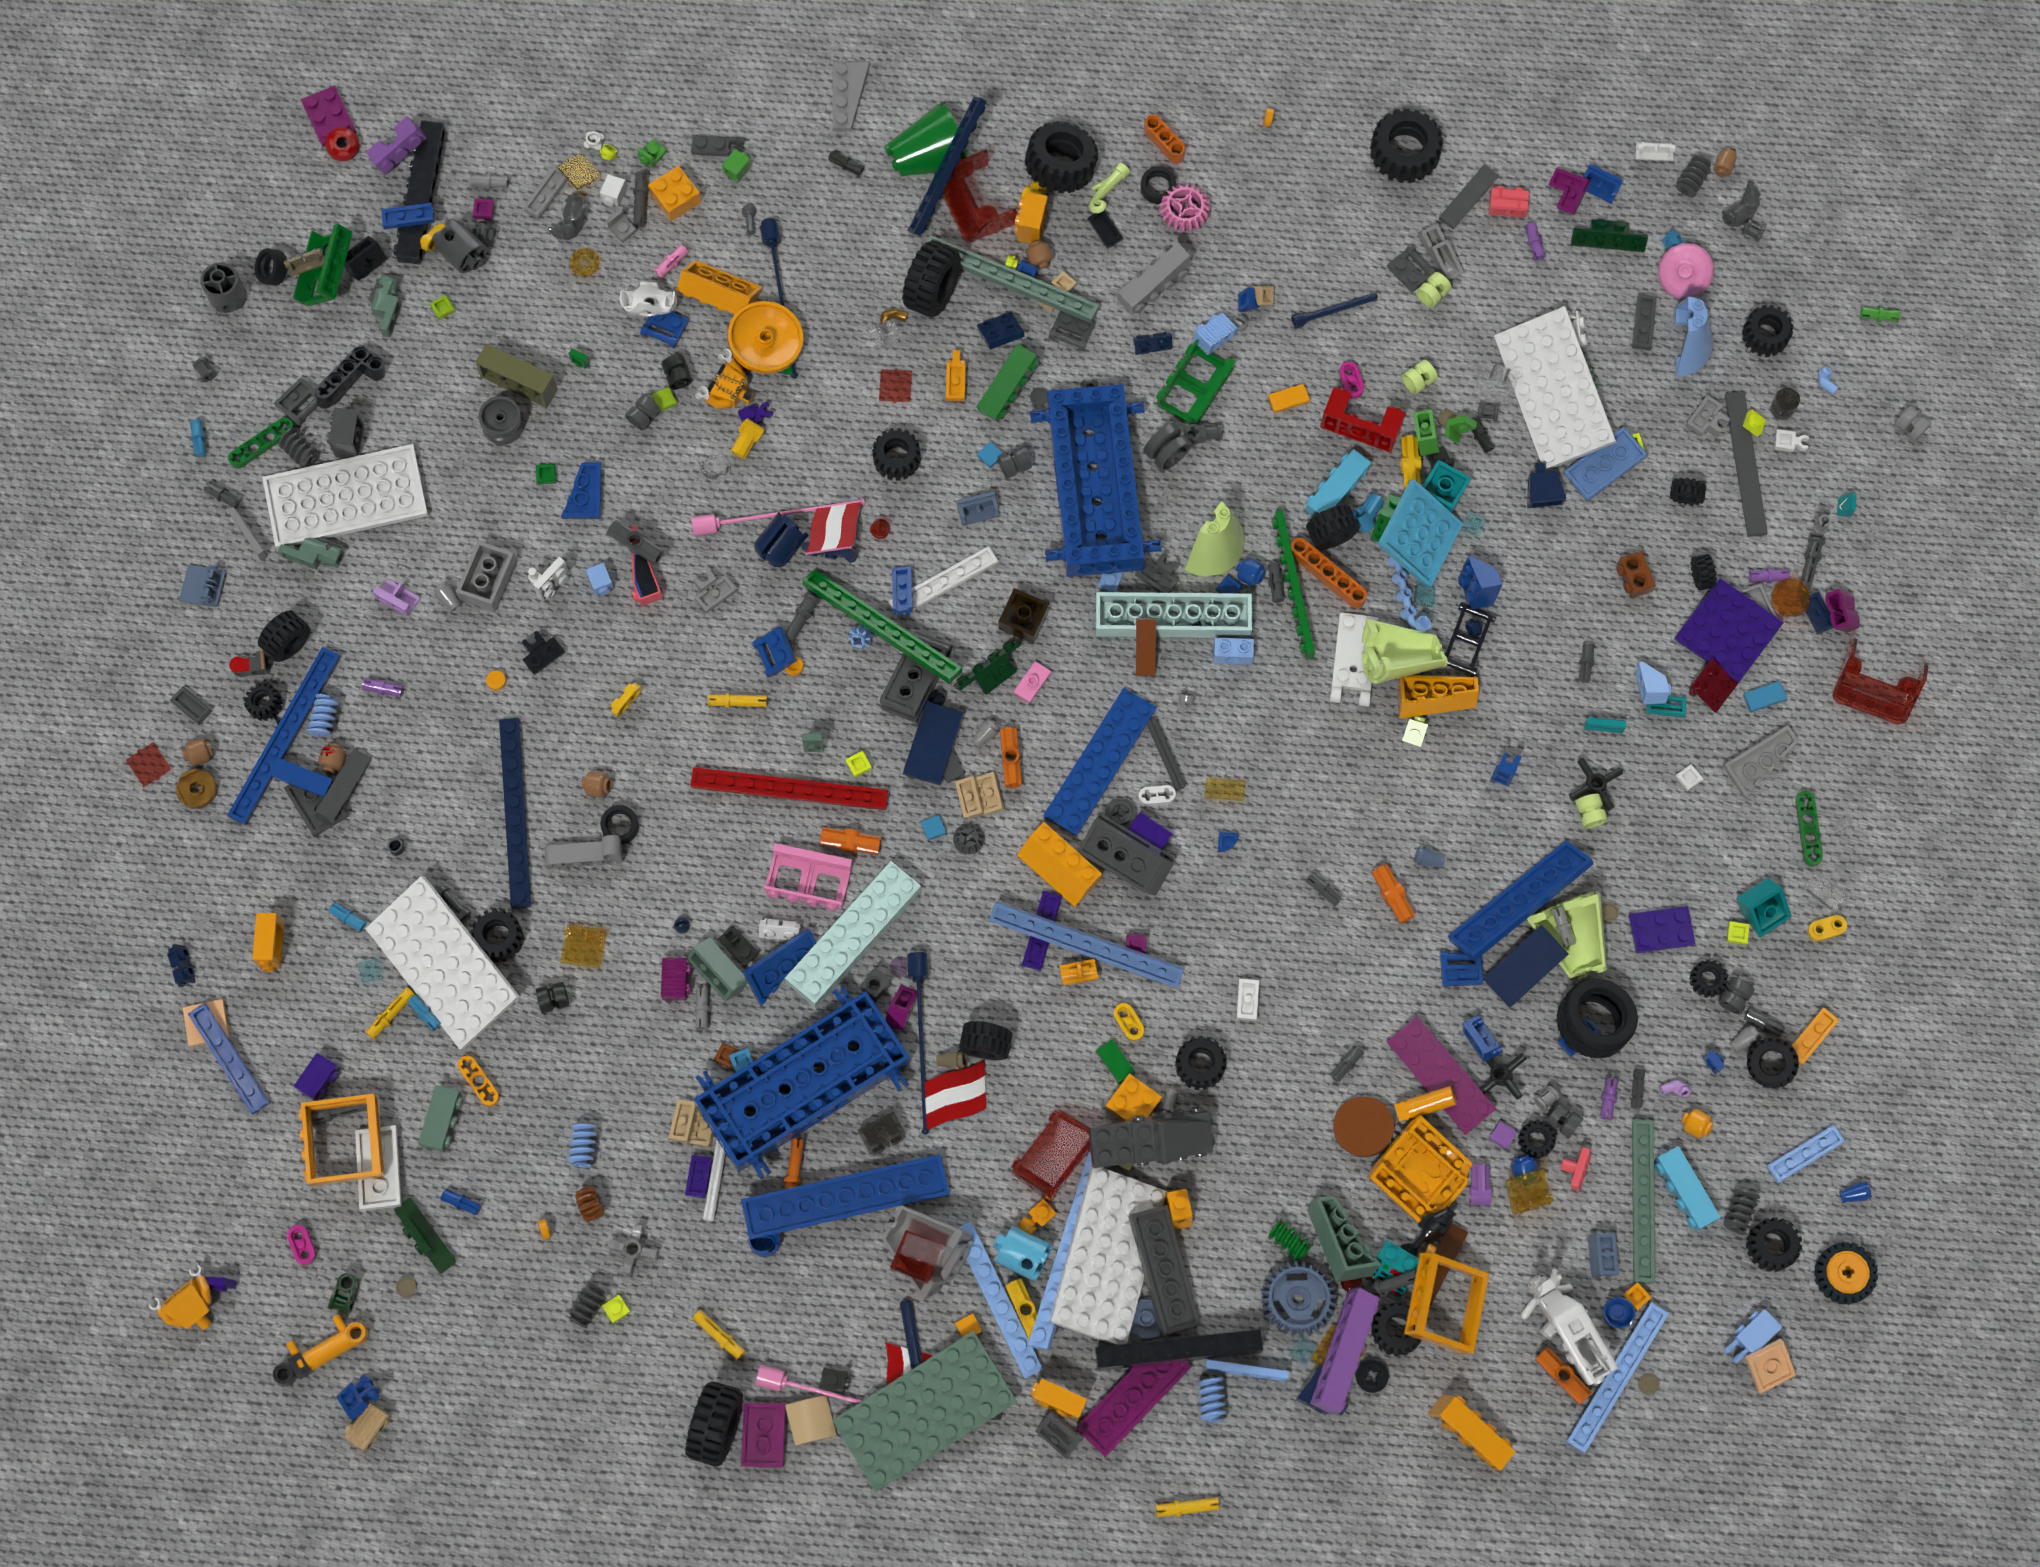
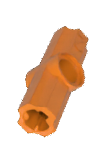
M1006 727L1000 729L1004 784L1006 788H1017L1022 786L1017 728ZM1014 755L1016 759L1008 761L1006 756Z
M823 827L820 845L840 848L844 852L849 850L851 851L850 853L864 852L878 855L881 837L861 834V832L853 829H844L843 831Z
M1381 865L1373 870L1372 875L1381 889V896L1383 899H1386V905L1391 907L1399 924L1414 918L1415 914L1406 899L1405 890L1400 882L1396 881L1388 865Z
M1549 1347L1545 1348L1534 1359L1578 1405L1592 1393L1574 1374L1572 1368L1566 1366ZM1559 1371H1565L1568 1374L1567 1381H1562L1559 1378Z

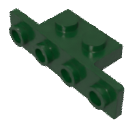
M1591 219L1590 229L1573 228L1571 245L1645 252L1648 235L1629 233V223Z
M1009 640L1004 643L1001 650L989 654L987 660L973 666L969 674L960 676L953 685L954 688L962 690L975 680L985 695L990 693L1017 672L1007 656L1021 646L1020 642Z
M411 1198L405 1200L402 1206L394 1208L395 1213L404 1225L402 1231L408 1239L413 1238L415 1240V1249L420 1255L425 1254L440 1274L456 1264V1259Z

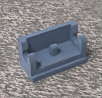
M994 491L957 500V509L962 526L999 517V509Z
M1615 1233L1589 1236L1588 1247L1591 1278L1619 1275Z

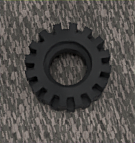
M1689 478L1675 479L1671 484L1670 499L1673 502H1678V504L1684 503V505L1690 504V506L1702 504L1705 500L1707 486L1704 482L1701 483L1700 480L1696 481L1694 478L1692 480Z
M1709 554L1691 558V574L1694 578L1695 587L1699 591L1715 588L1717 585L1714 561Z
M259 683L255 684L256 688L254 689L252 686L250 688L252 691L246 692L248 697H244L246 710L259 721H262V719L268 721V717L273 719L274 713L276 715L279 714L277 709H282L280 705L283 704L282 696L269 683H262V686ZM269 697V701L265 706L257 707L261 698Z
M1707 959L1705 962L1701 961L1693 968L1689 979L1691 980L1690 985L1694 987V992L1697 991L1700 996L1704 995L1706 998L1711 996L1712 998L1724 990L1728 983V974H1725L1727 970L1726 968L1722 969L1723 965L1721 963L1718 965L1716 964L1717 961L1713 960L1710 962V959ZM1704 972H1711L1715 975L1716 983L1714 985L1708 986L1702 982L1701 976Z
M1540 1120L1530 1121L1521 1129L1518 1135V1145L1521 1146V1151L1534 1158L1538 1157V1159L1547 1156L1555 1147V1141L1557 1140L1554 1135L1555 1130L1552 1131L1551 1129L1552 1126L1550 1124L1546 1125L1545 1121L1539 1122ZM1533 1132H1539L1544 1136L1545 1142L1542 1146L1535 1147L1530 1143L1529 1137Z

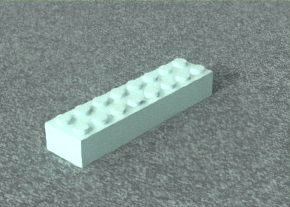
M1096 592L1095 636L1136 637V618H1156V637L1250 638L1252 633V594ZM1199 621L1202 624V626H1192L1197 624Z
M890 861L785 977L786 984L814 1008H817L921 893V886Z

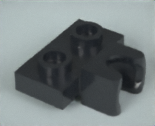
M538 631L534 632L536 639L534 644L528 643L527 640L521 642L529 653L522 661L534 676L565 654V650L554 636L545 642Z

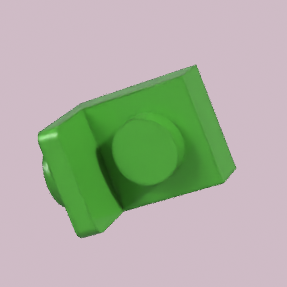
M652 139L644 149L639 148L637 150L638 159L643 165H649L653 168L667 153V150Z
M1466 415L1447 419L1446 438L1459 443L1461 433H1467L1469 430L1476 429L1477 422Z

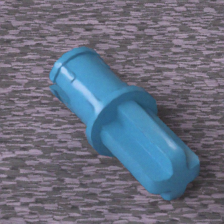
M194 419L190 422L192 434L190 440L193 442L194 454L197 457H201L206 453L204 444L206 436L203 434L202 420Z
M335 902L329 907V913L342 920L343 924H348L358 932H362L367 925V922L354 915L352 910L348 911Z
M417 995L412 996L408 1000V1004L419 1015L418 1019H422L432 1032L440 1026L441 1022L430 1011L431 1008H427Z

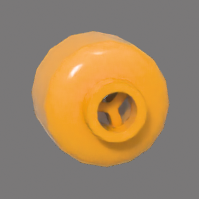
M1693 1109L1690 1113L1686 1112L1682 1119L1684 1131L1698 1139L1704 1136L1708 1137L1714 1125L1711 1116L1698 1109Z

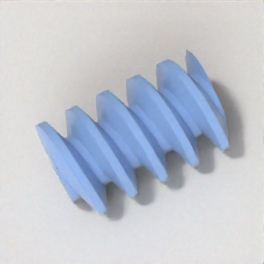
M316 694L317 700L314 701L316 707L312 708L311 722L308 723L310 729H307L306 732L316 737L330 736L332 733L327 728L334 727L329 721L336 720L331 714L338 712L333 706H339V703L331 696Z
M575 1124L572 1126V1130L575 1132L571 1133L570 1136L574 1140L570 1141L569 1145L573 1148L568 1150V1153L572 1156L568 1157L567 1161L573 1166L592 1168V1165L587 1163V1161L594 1159L588 1153L595 1151L589 1145L596 1144V1141L590 1138L597 1136V1133L591 1131L593 1128H598L597 1126L591 1124Z
M1206 1378L1198 1382V1386L1204 1388L1198 1391L1199 1395L1204 1396L1199 1399V1403L1204 1405L1199 1408V1411L1205 1413L1200 1416V1420L1205 1422L1226 1421L1220 1418L1221 1415L1226 1414V1411L1220 1410V1407L1225 1406V1403L1219 1401V1399L1225 1397L1224 1394L1219 1393V1390L1224 1389V1386L1218 1385V1382L1223 1381L1224 1378Z

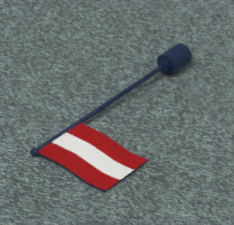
M913 952L907 954L908 979H912L913 983H917L923 1130L921 1132L926 1135L930 1129L938 1125L972 1116L986 1108L985 1070L983 1060L969 1068L944 1073L925 1082L921 983L924 982V979L928 978L927 953Z

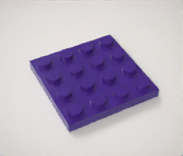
M1719 578L1716 587L1709 591L1674 640L1707 663L1713 658L1738 684L1784 622Z

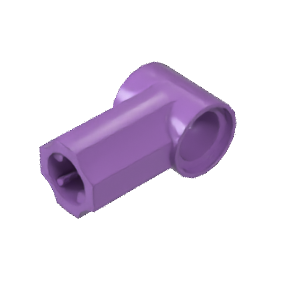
M1477 1164L1471 1166V1187L1469 1188L1471 1199H1469V1205H1491L1492 1191L1489 1188L1488 1165Z

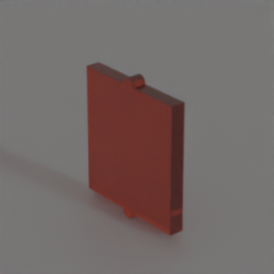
M897 368L895 370L881 369L879 401H892L893 403L910 402L912 371L898 370Z
M154 742L142 750L138 749L136 754L126 759L143 787H146L155 780H160L161 776L172 770Z

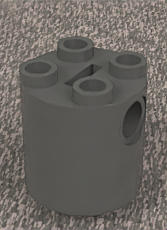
M454 218L449 219L445 227L441 231L436 232L432 237L434 247L459 273H468L471 270L478 269L483 264L487 247L462 221L455 220Z
M219 262L209 265L203 271L200 277V284L211 306L217 312L229 313L244 306L246 290L235 268L230 264Z

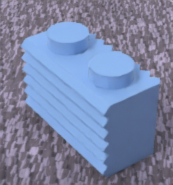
M1223 312L1218 316L1215 314L1208 320L1207 324H1201L1195 329L1193 341L1199 340L1198 346L1206 352V355H1209L1233 338L1238 327Z

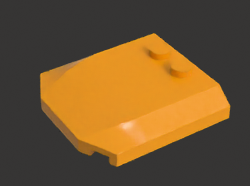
M1417 1116L1407 1125L1372 1167L1367 1177L1414 1221L1419 1223L1425 1215L1445 1209L1453 1203L1467 1186L1469 1179L1467 1176L1472 1162L1422 1116Z

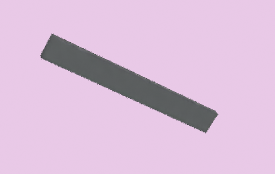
M1726 393L1724 397L1727 416L1730 418L1729 428L1747 537L1767 535L1752 435L1750 431L1743 427L1748 412L1745 393Z

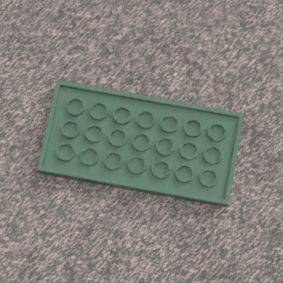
M972 1331L832 1421L871 1486L877 1492L1016 1404L1017 1400L977 1335Z

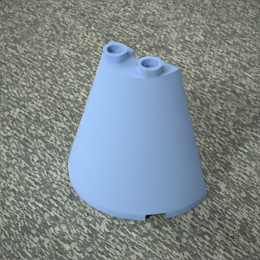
M1690 296L1675 306V325H1688L1681 357H1676L1675 359L1676 377L1687 376L1697 372L1708 362L1713 350V336L1707 309L1703 300Z

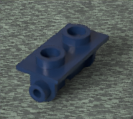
M1165 331L1153 334L1151 338L1149 335L1136 336V338H1133L1135 355L1171 350L1172 334Z
M173 944V947L168 949L167 956L172 968L178 966L177 969L172 971L175 984H178V987L186 986V982L196 983L194 978L195 972L189 960V951L186 949V946Z

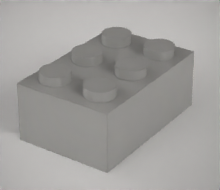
M477 541L456 590L459 600L495 612L517 562L514 553Z

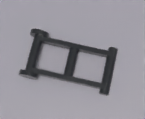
M1460 603L1458 610L1461 611L1447 651L1444 654L1447 657V666L1471 675L1470 677H1475L1479 666L1475 664L1490 622L1495 623L1497 616L1480 609L1472 610L1469 605ZM1465 612L1487 620L1480 639L1458 632ZM1455 639L1477 647L1470 666L1448 658Z

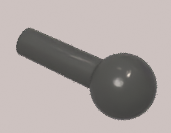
M746 204L742 208V215L746 218L747 235L751 236L754 234L753 217L756 215V208L752 204Z

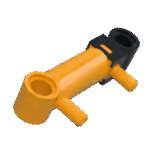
M339 1314L333 1316L332 1319L339 1333L304 1353L299 1352L294 1341L287 1342L286 1346L292 1355L291 1358L287 1359L290 1365L286 1363L278 1364L273 1370V1379L282 1386L292 1385L297 1378L300 1380L305 1378L318 1367L355 1346L364 1344L369 1338L368 1329L359 1322L350 1323L346 1327ZM356 1329H361V1336L353 1339V1332ZM284 1370H289V1377L286 1380H281V1373Z

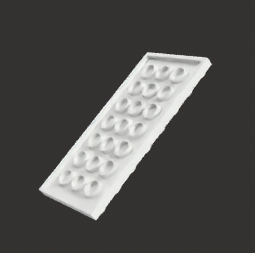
M1565 306L1494 335L1540 462L1546 463L1547 471L1617 443Z
M413 444L262 477L276 549H279L281 544L285 546L302 544L305 538L316 540L320 537L331 538L428 516Z
M420 876L365 928L425 1006L431 1008L430 1011L441 1022L440 1025L460 1050L465 1049L520 998L425 876Z
M1091 1166L1049 1318L1050 1323L1112 1345L1127 1344L1145 1277L1128 1215L1163 1206L1165 1192L1167 1191L1102 1167L1093 1168Z

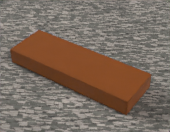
M1136 618V676H1155L1156 618Z

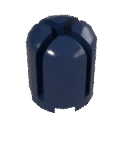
M778 512L757 538L754 548L764 561H768V564L781 568L788 563L809 535L806 531L803 534L799 531L800 528L797 526V523L786 515L782 517L780 512Z

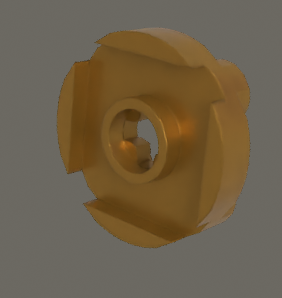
M192 769L180 776L176 786V795L181 803L190 809L203 808L209 805L216 797V782L208 772ZM194 785L201 786L198 793L191 792L194 789Z

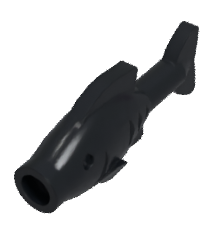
M1447 1206L1445 1209L1425 1215L1417 1224L1422 1229V1234L1413 1243L1401 1244V1248L1418 1257V1249L1427 1240L1433 1244L1436 1238L1445 1234L1456 1214Z

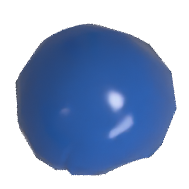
M773 1234L756 1239H748V1243L753 1253L765 1258L772 1256L778 1251L781 1245V1238L779 1234Z
M1615 1297L1608 1300L1603 1309L1605 1320L1615 1328L1630 1326L1636 1317L1632 1302L1623 1297Z

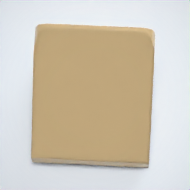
M1274 286L1251 287L1255 289V299L1258 305H1274Z

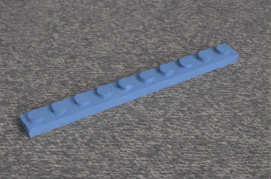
M998 901L995 902L989 919L993 923L1175 988L1178 987L1184 971L1183 967Z

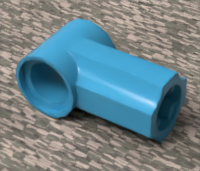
M1370 494L1363 506L1353 512L1359 530L1362 533L1373 529L1375 526L1374 518L1383 506L1384 500L1376 494Z

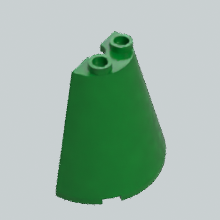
M939 103L884 146L887 156H891L894 159L891 163L895 172L898 171L900 176L935 173L958 127L946 105L943 106V103ZM966 150L962 151L960 162L953 170L969 168Z

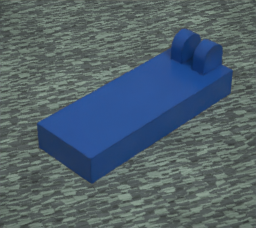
M432 203L381 209L384 230L435 222Z
M911 566L892 568L893 613H898V617L902 616V613L910 616V612H913Z

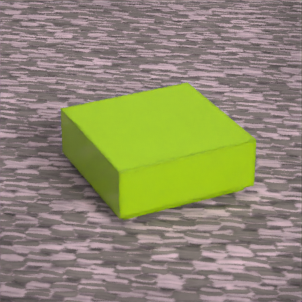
M446 295L429 303L438 320L455 312Z
M669 387L652 394L654 402L661 409L660 412L677 405Z

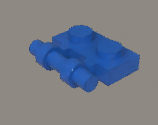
M362 1375L356 1385L351 1382L336 1398L347 1416L354 1420L368 1407L366 1402L369 1399L372 1401L379 1399V1391L376 1386H373L371 1378Z

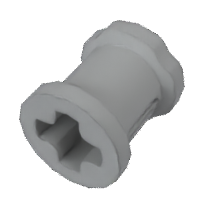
M1548 1086L1545 1092L1533 1098L1535 1104L1543 1112H1546L1548 1107L1555 1101L1558 1102L1561 1099L1552 1086Z

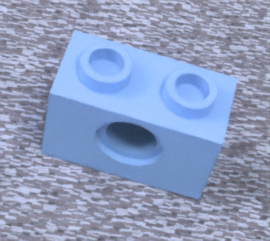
M1214 639L1213 663L1252 665L1254 639Z

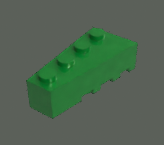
M1017 343L976 407L978 411L996 422L1000 419L1003 420L1008 412V407L1015 402L1019 392L1041 364L1037 355Z

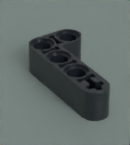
M364 346L354 348L316 387L317 405L324 409L330 408L362 374L376 381L383 379L385 376L383 359Z

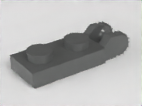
M693 135L691 154L729 157L735 149L739 152L743 151L740 148L729 147L730 145L743 146L744 139L741 137Z

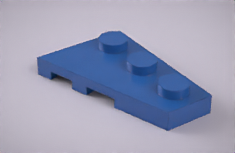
M601 462L581 463L573 489L568 496L565 510L562 512V519H600Z

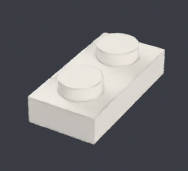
M1239 979L1236 1019L1257 1020L1259 980Z

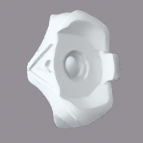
M640 282L638 289L634 291L622 290L620 292L619 301L625 311L642 316L664 315L672 312L677 305L675 291L666 292L660 290L657 282ZM651 299L654 301V305L645 301Z

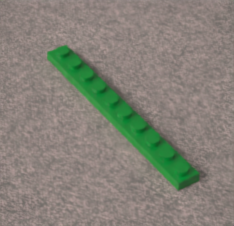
M816 569L802 580L803 586L948 684L962 673L961 666Z

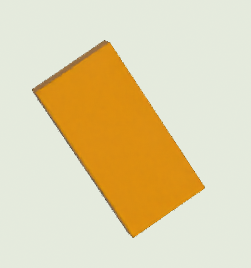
M1304 383L1268 395V400L1274 414L1310 403Z

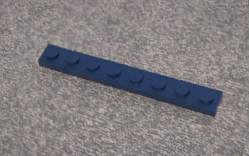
M973 97L907 230L908 232L918 236L925 232L927 222L934 214L938 200L944 194L943 189L946 183L951 180L952 171L960 162V155L963 149L967 147L968 139L971 133L975 131L979 117L985 111L987 101L983 98Z

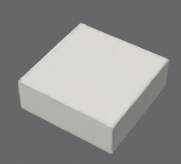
M1692 764L1675 776L1687 792L1703 781L1702 776Z

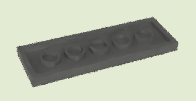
M1164 1205L1128 1215L1161 1336L1201 1325L1168 1206Z

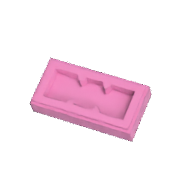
M1035 661L1013 694L1030 704L1050 676L1051 671Z

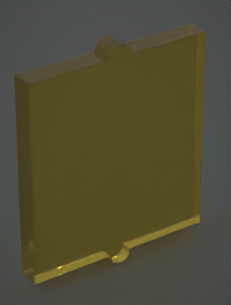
M582 153L572 158H567V161L557 166V169L577 190L586 185H591V182L601 177L599 171Z

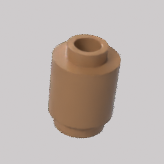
M1724 148L1719 153L1713 167L1717 176L1726 177L1731 175L1737 160V154L1734 150Z

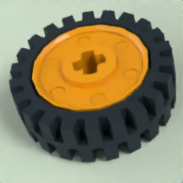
M1837 1243L1827 1248L1818 1257L1814 1267L1816 1285L1818 1284L1820 1292H1823L1826 1298H1830L1835 1303L1850 1305L1864 1300L1873 1292L1878 1280L1877 1266L1875 1267L1876 1262L1874 1258L1870 1257L1871 1254L1864 1251L1865 1248L1862 1246L1858 1247L1855 1243ZM1845 1269L1846 1272L1849 1271L1850 1273L1848 1277L1842 1273Z

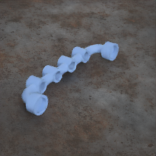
M1390 556L1387 559L1388 564L1391 567H1395L1396 571L1392 575V581L1394 584L1399 585L1400 591L1396 593V599L1401 603L1403 602L1404 609L1400 611V616L1403 620L1408 621L1412 630L1426 632L1431 628V621L1427 616H1420L1415 620L1416 609L1411 605L1410 600L1412 592L1407 588L1406 584L1408 575L1403 570V567Z

